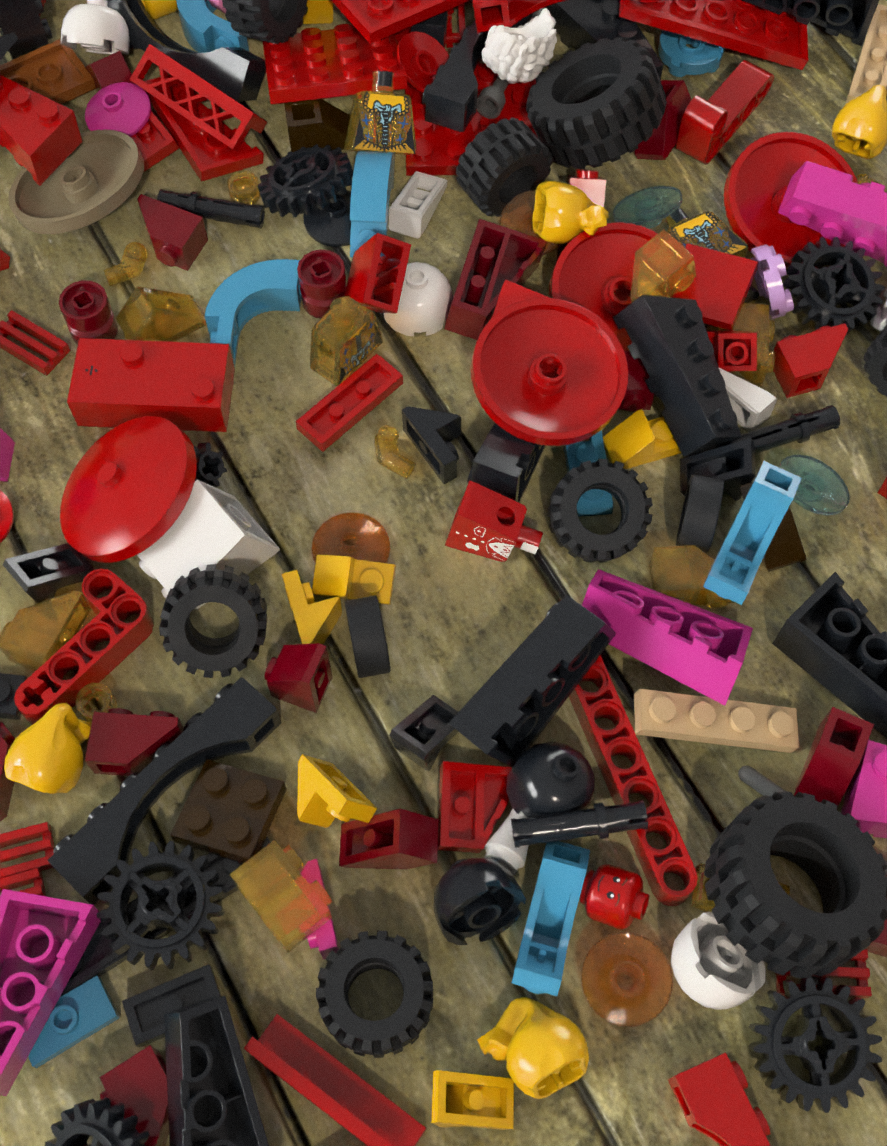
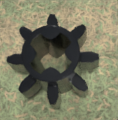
M209 442L198 443L197 447L194 446L197 459L195 481L198 479L213 487L220 486L218 478L224 472H227L222 459L223 452L211 451V444Z

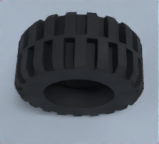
M617 37L614 40H609L608 38L599 39L597 43L593 44L588 42L581 45V48L575 51L570 50L563 54V58L553 61L548 65L546 72L540 73L536 78V85H532L529 91L526 111L537 137L551 152L552 161L567 168L572 166L575 169H585L586 166L600 167L603 166L604 162L617 161L621 159V155L627 152L632 153L638 149V144L642 141L646 142L652 136L653 129H657L660 125L667 103L665 99L666 94L650 52L641 44L631 39L628 41Z
M788 791L775 792L772 796L763 795L755 799L749 806H746L714 840L710 848V857L706 860L704 873L707 878H710L705 884L708 901H714L715 903L712 913L717 923H723L729 931L726 937L732 944L736 946L739 943L747 950L745 956L758 964L761 961L768 963L767 969L784 975L790 970L791 976L795 978H809L813 974L817 976L829 974L838 967H841L867 948L884 930V921L887 920V877L884 876L883 871L887 869V865L882 853L877 854L874 850L873 845L875 841L868 831L863 833L855 825L858 821L849 813L843 815L836 810L837 805L823 799L821 802L815 801V795L798 792L794 797L792 792ZM770 855L780 856L792 861L810 876L820 893L823 913L803 907L783 890L773 873Z

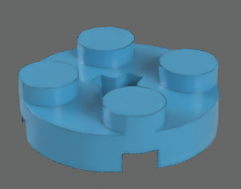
M662 31L658 45L660 59L669 67V73L675 77L715 72L719 68L725 49L669 31ZM686 44H691L695 48L687 47Z

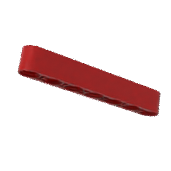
M600 655L579 682H593L599 690L596 692H586L578 684L570 694L569 699L614 804L630 803L628 796L634 793L642 794L648 800L649 806L646 808L647 818H645L648 821V829L626 832L655 898L663 905L678 906L686 901L696 887L697 872ZM603 717L608 718L614 723L615 728L612 730L601 729L597 726L595 720ZM615 755H623L630 760L632 767L627 769L619 768L614 765L611 758ZM653 832L660 834L665 839L667 847L664 849L653 848L646 841L645 835ZM674 873L680 876L684 882V890L675 891L667 887L663 878L664 874Z

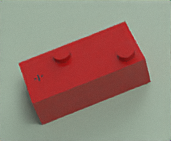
M79 338L67 398L68 406L77 426L115 428L135 418L156 416L171 421L184 431L227 432L235 374L229 344Z

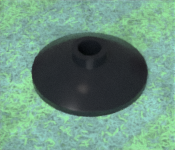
M346 190V194L338 195L336 198L337 202L329 203L325 206L324 210L312 211L311 215L304 213V227L311 238L326 246L343 247L350 245L351 191Z

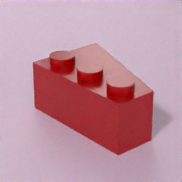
M0 75V145L6 147L14 156L15 161L21 167L24 166L32 174L34 181L41 186L83 142L73 110Z

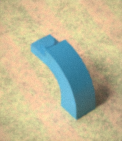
M176 0L183 34L195 51L206 53L222 47H238L249 51L247 37L239 35V32L234 31L231 27V22L214 15L213 13L217 8L211 6L208 0Z
M357 152L350 202V257H353L355 251L376 233L387 236L391 189H394V152Z
M267 260L244 267L224 280L211 296L205 311L210 343L229 344L234 367L239 336L249 320L268 311H300L301 293L297 273L300 260Z
M763 461L708 573L704 588L715 592L721 598L729 599L740 605L743 604L762 559L794 499L802 479L801 477Z
M560 841L546 842L513 973L512 984L522 986L532 993H547L558 996L571 930L587 872L590 855L589 849Z

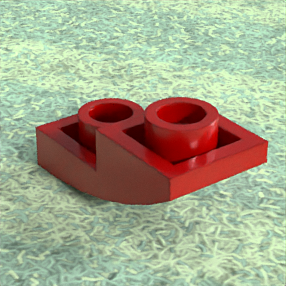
M706 330L709 340L713 345L714 355L719 368L725 371H757V332Z

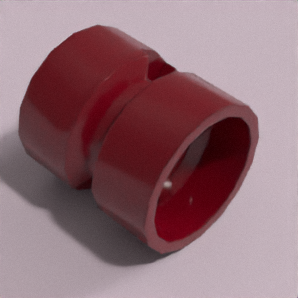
M320 249L304 255L297 267L303 308L309 315L323 319L331 311L330 305L332 301L340 297L342 300L345 296L347 286L344 262L338 254L330 250Z
M81 280L70 284L62 291L58 304L72 339L77 345L79 338L115 339L118 325L105 289L99 283Z

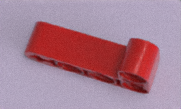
M743 60L708 100L698 95L695 96L683 114L676 149L705 165L711 162L766 97L773 84L774 75Z
M100 568L91 571L85 576L82 582V592L97 616L29 676L16 690L14 696L15 705L31 725L36 723L53 706L59 703H67L73 708L152 633L154 623L146 603L112 571ZM107 589L112 590V591H111L107 596H105V597H101V598H98V597H97V596L99 595V593L102 592V591H104V590H107ZM132 614H140V616L135 621L129 623L124 622V620L128 616ZM100 642H109L105 649L93 651ZM78 670L75 677L63 680V676L68 671ZM53 686L58 689L56 693L52 690ZM41 701L42 705L37 707L35 704Z

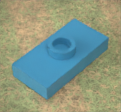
M99 976L93 977L59 998L28 1056L32 1067H40L120 1018Z

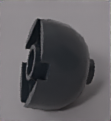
M540 743L534 745L518 757L507 775L506 793L516 813L519 814L522 811L528 818L584 810L589 808L595 795V777L590 763L580 751L564 743Z
M465 858L453 863L449 870L441 877L435 887L433 909L437 923L447 941L456 945H467L465 941L467 937L479 934V940L483 942L507 930L520 917L521 912L518 906L521 902L525 904L526 898L516 879L506 866L490 858Z

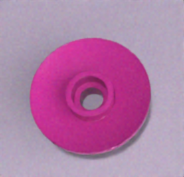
M119 82L108 85L99 90L88 102L85 110L87 127L90 131L114 130L131 137L139 132L147 123L151 114V102L147 93L136 84Z

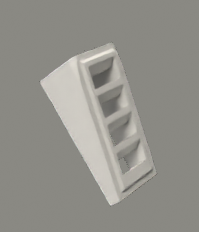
M416 171L389 207L388 227L390 231L417 239L420 238L447 187V180Z
M719 368L725 380V388L732 409L737 416V423L748 432L756 430L770 417L777 398L768 391Z

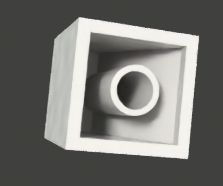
M197 479L194 482L191 495L175 523L158 541L137 555L141 559L139 561L141 569L147 575L160 582L164 587L161 592L166 598L170 589L174 588L176 581L182 575L186 578L190 570L199 567L200 571H204L207 565L216 564V570H224L225 565L234 567L233 573L238 576L241 572L248 574L274 556L280 548L235 496ZM201 604V605L197 606V607L194 608V609H199V608L202 607L204 604Z

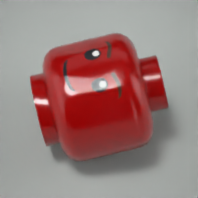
M605 863L596 871L590 870L587 873L580 894V903L585 905L586 914L592 920L624 930L632 924L635 918L638 920L644 918L650 895L643 892V880L640 875Z

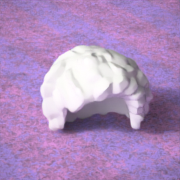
M547 8L543 9L539 16H535L530 22L525 23L524 26L509 28L504 27V25H493L489 29L485 47L481 51L482 60L495 74L499 75L500 79H506L511 84L531 82L538 77L543 67L549 65V60L553 57V50L557 43V32L554 29L556 21L551 16L550 11Z

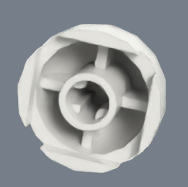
M87 0V4L75 5L66 13L61 27L60 44L75 50L76 44H81V48L91 53L111 55L121 51V53L128 55L129 29L120 13L107 7V0Z
M420 262L407 264L398 311L395 314L383 313L385 321L393 330L406 336L414 337V332H426V336L435 334L445 327L452 304L453 293L449 280L438 268L430 264Z
M710 911L702 913L698 918L692 919L674 940L671 966L681 989L691 999L706 1008L716 1010L729 1009L749 1000L763 986L766 968L763 961L757 964L745 956L747 950L739 943L736 946L732 944L726 937L729 931L723 923H717L713 913Z

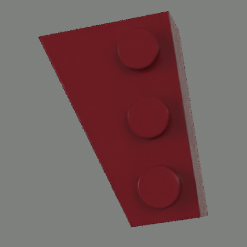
M479 219L444 329L478 340L481 331L493 316L505 279L523 286L538 268L548 242Z

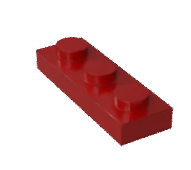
M375 354L296 420L297 430L324 452L403 384V375L381 356Z

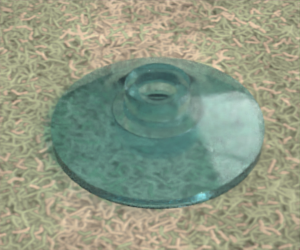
M671 186L646 188L622 199L613 210L614 220L616 222L652 228L659 225L662 219L674 213L681 206L683 197L679 189Z
M791 455L783 459L778 466L802 478L793 501L804 509L816 514L832 516L841 513L849 504L850 495L845 482L836 471L822 461L806 455Z

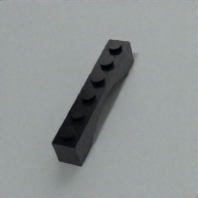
M107 0V7L118 11L126 21L129 29V48H140L146 51L149 44H151L238 103L242 104V101L257 100L266 70L264 59L238 47H222L206 53L195 52L169 38L152 20L141 0Z
M533 13L522 18L512 27L524 26ZM474 20L471 26H466L462 40L458 45L455 44L452 47L449 59L445 65H440L435 80L432 84H428L425 87L422 97V104L426 106L425 121L459 132L465 131L476 113L478 82L473 72L482 59L481 51L485 47V41L489 32L477 33L476 20Z
M243 677L234 684H227L218 692L214 703L204 713L199 712L187 721L183 733L172 743L167 742L157 749L152 757V762L140 773L135 772L122 783L120 792L109 803H102L89 814L87 823L75 835L70 834L64 837L54 848V855L47 861L89 904L95 905L99 901L97 898L99 893L108 892L112 889L105 881V875H113L115 877L121 875L116 861L119 859L128 864L129 853L137 831L151 807L164 792L183 776L204 765L206 759L214 761L230 755L252 752L281 724L277 708Z

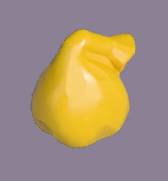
M881 84L873 86L864 94L846 103L839 111L832 126V137L838 149L865 159H872L884 150L887 144V90L885 86Z
M544 181L538 185L535 194L532 226L534 233L539 235L544 241L564 244L570 242L583 231L588 235H594L599 227L607 226L608 211L604 207L593 203L581 189L556 181Z
M59 703L53 706L41 719L21 732L10 746L4 762L6 778L44 793H68L75 788L82 773L83 750L81 744L89 738L90 723L77 718L72 707L67 703Z
M527 997L512 1000L496 1026L477 1039L480 1050L484 1055L487 1053L491 1054L493 1059L497 1061L506 1060L507 1072L516 1086L524 1094L535 1099L546 1098L561 1088L579 1080L586 1073L589 1062L587 1042L580 1028L569 1018Z

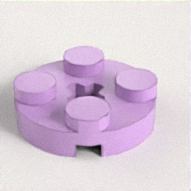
M767 244L753 248L751 253L755 257L751 258V260L758 261V268L754 276L757 289L760 293L759 295L764 296L765 299L768 298L770 305L764 307L766 314L770 320L785 316L787 312L794 310V303L789 289L784 290L781 277L786 275V267L782 255H776L774 247Z

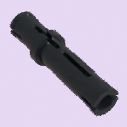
M160 189L158 193V201L199 215L203 219L247 225L260 229L264 224L265 206L251 205L236 201L201 196L199 192L193 191L190 194H183Z
M833 405L804 415L801 412L794 413L788 420L742 434V438L733 443L751 438L754 441L755 454L794 441L803 443L810 440V436L839 428L840 416Z
M639 800L638 802L604 807L603 802L594 803V808L522 819L514 818L511 819L514 846L519 848L525 845L598 835L599 839L609 838V833L637 829L645 830L648 829V821L645 820L647 818L645 803L643 800Z

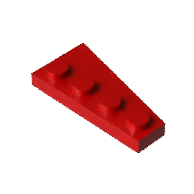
M161 77L146 80L144 82H146L147 84H152L161 81ZM183 82L170 86L174 102L187 98ZM163 88L158 90L159 92L164 94ZM145 91L152 106L201 182L263 164L264 153L256 146L251 148L245 142V139L236 152ZM202 102L196 103L198 118L202 119L213 115L212 109L205 107ZM189 106L183 107L189 111ZM222 122L224 135L231 139L237 129L231 130ZM215 123L209 124L210 126L215 128Z

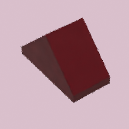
M121 51L85 67L94 79L97 92L114 83H133L129 80L132 74Z

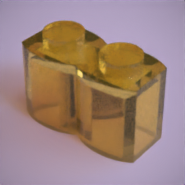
M274 840L233 871L230 876L280 945L289 953L332 918L327 906L333 901L317 880L309 884L299 871L305 865L292 847L287 845L282 849Z

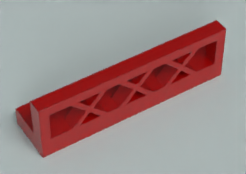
M151 44L147 47L129 79L236 152L250 128L261 134L267 124V121ZM154 63L159 66L161 81L147 84L143 79L151 64ZM168 73L174 77L168 78ZM183 82L187 98L174 102L170 86ZM163 88L164 94H162L158 90ZM193 90H195L199 94L194 96ZM210 100L213 115L202 119L198 118L196 103ZM189 106V111L183 107ZM219 107L224 109L226 112L220 113ZM236 117L241 123L233 137L229 139L224 135L222 120ZM215 123V128H213L209 124Z
M276 1014L258 1040L251 1037L243 1048L258 1062L366 1146H416L427 1130L425 1126L278 1014Z

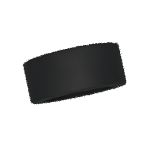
M695 474L691 475L678 527L677 547L704 553L709 552L721 507L724 488L723 480Z
M377 596L345 601L358 677L364 678L389 673L391 671Z

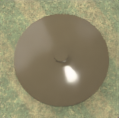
M94 130L80 133L83 142L41 186L34 181L32 174L25 167L19 172L9 191L10 209L24 228L39 234L70 232L104 218L129 198L142 178L144 159L134 140L125 133L114 130Z

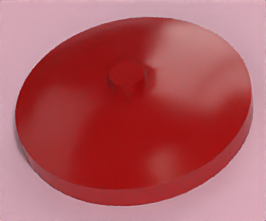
M777 132L761 137L751 143L733 163L728 172L724 187L725 211L735 235L748 246L746 248L750 252L751 249L765 244L773 246L776 255H782L786 268L792 262L791 259L799 250L801 251L808 242L815 245L823 237L821 233L805 225L795 224L788 217L778 213L791 177L806 161L850 174L853 176L852 182L858 184L853 170L835 149L813 136L797 132ZM824 238L827 241V244H829L832 241Z
M607 223V226L599 227L594 235H588L583 231L567 244L552 271L549 297L575 303L597 315L612 329L623 350L629 351L627 346L632 341L625 328L618 329L613 317L642 295L664 297L682 255L667 239L651 229L631 223Z
M535 298L520 301L504 308L485 325L474 348L471 361V379L476 397L482 408L502 429L527 442L547 446H562L590 438L601 431L612 420L627 390L628 364L623 347L617 336L597 315L569 301L554 298Z
M144 416L126 421L104 434L83 455L65 487L60 506V524L67 542L75 550L91 560L112 563L131 558L158 541L180 516L194 486L197 459L190 438L171 421L156 416Z

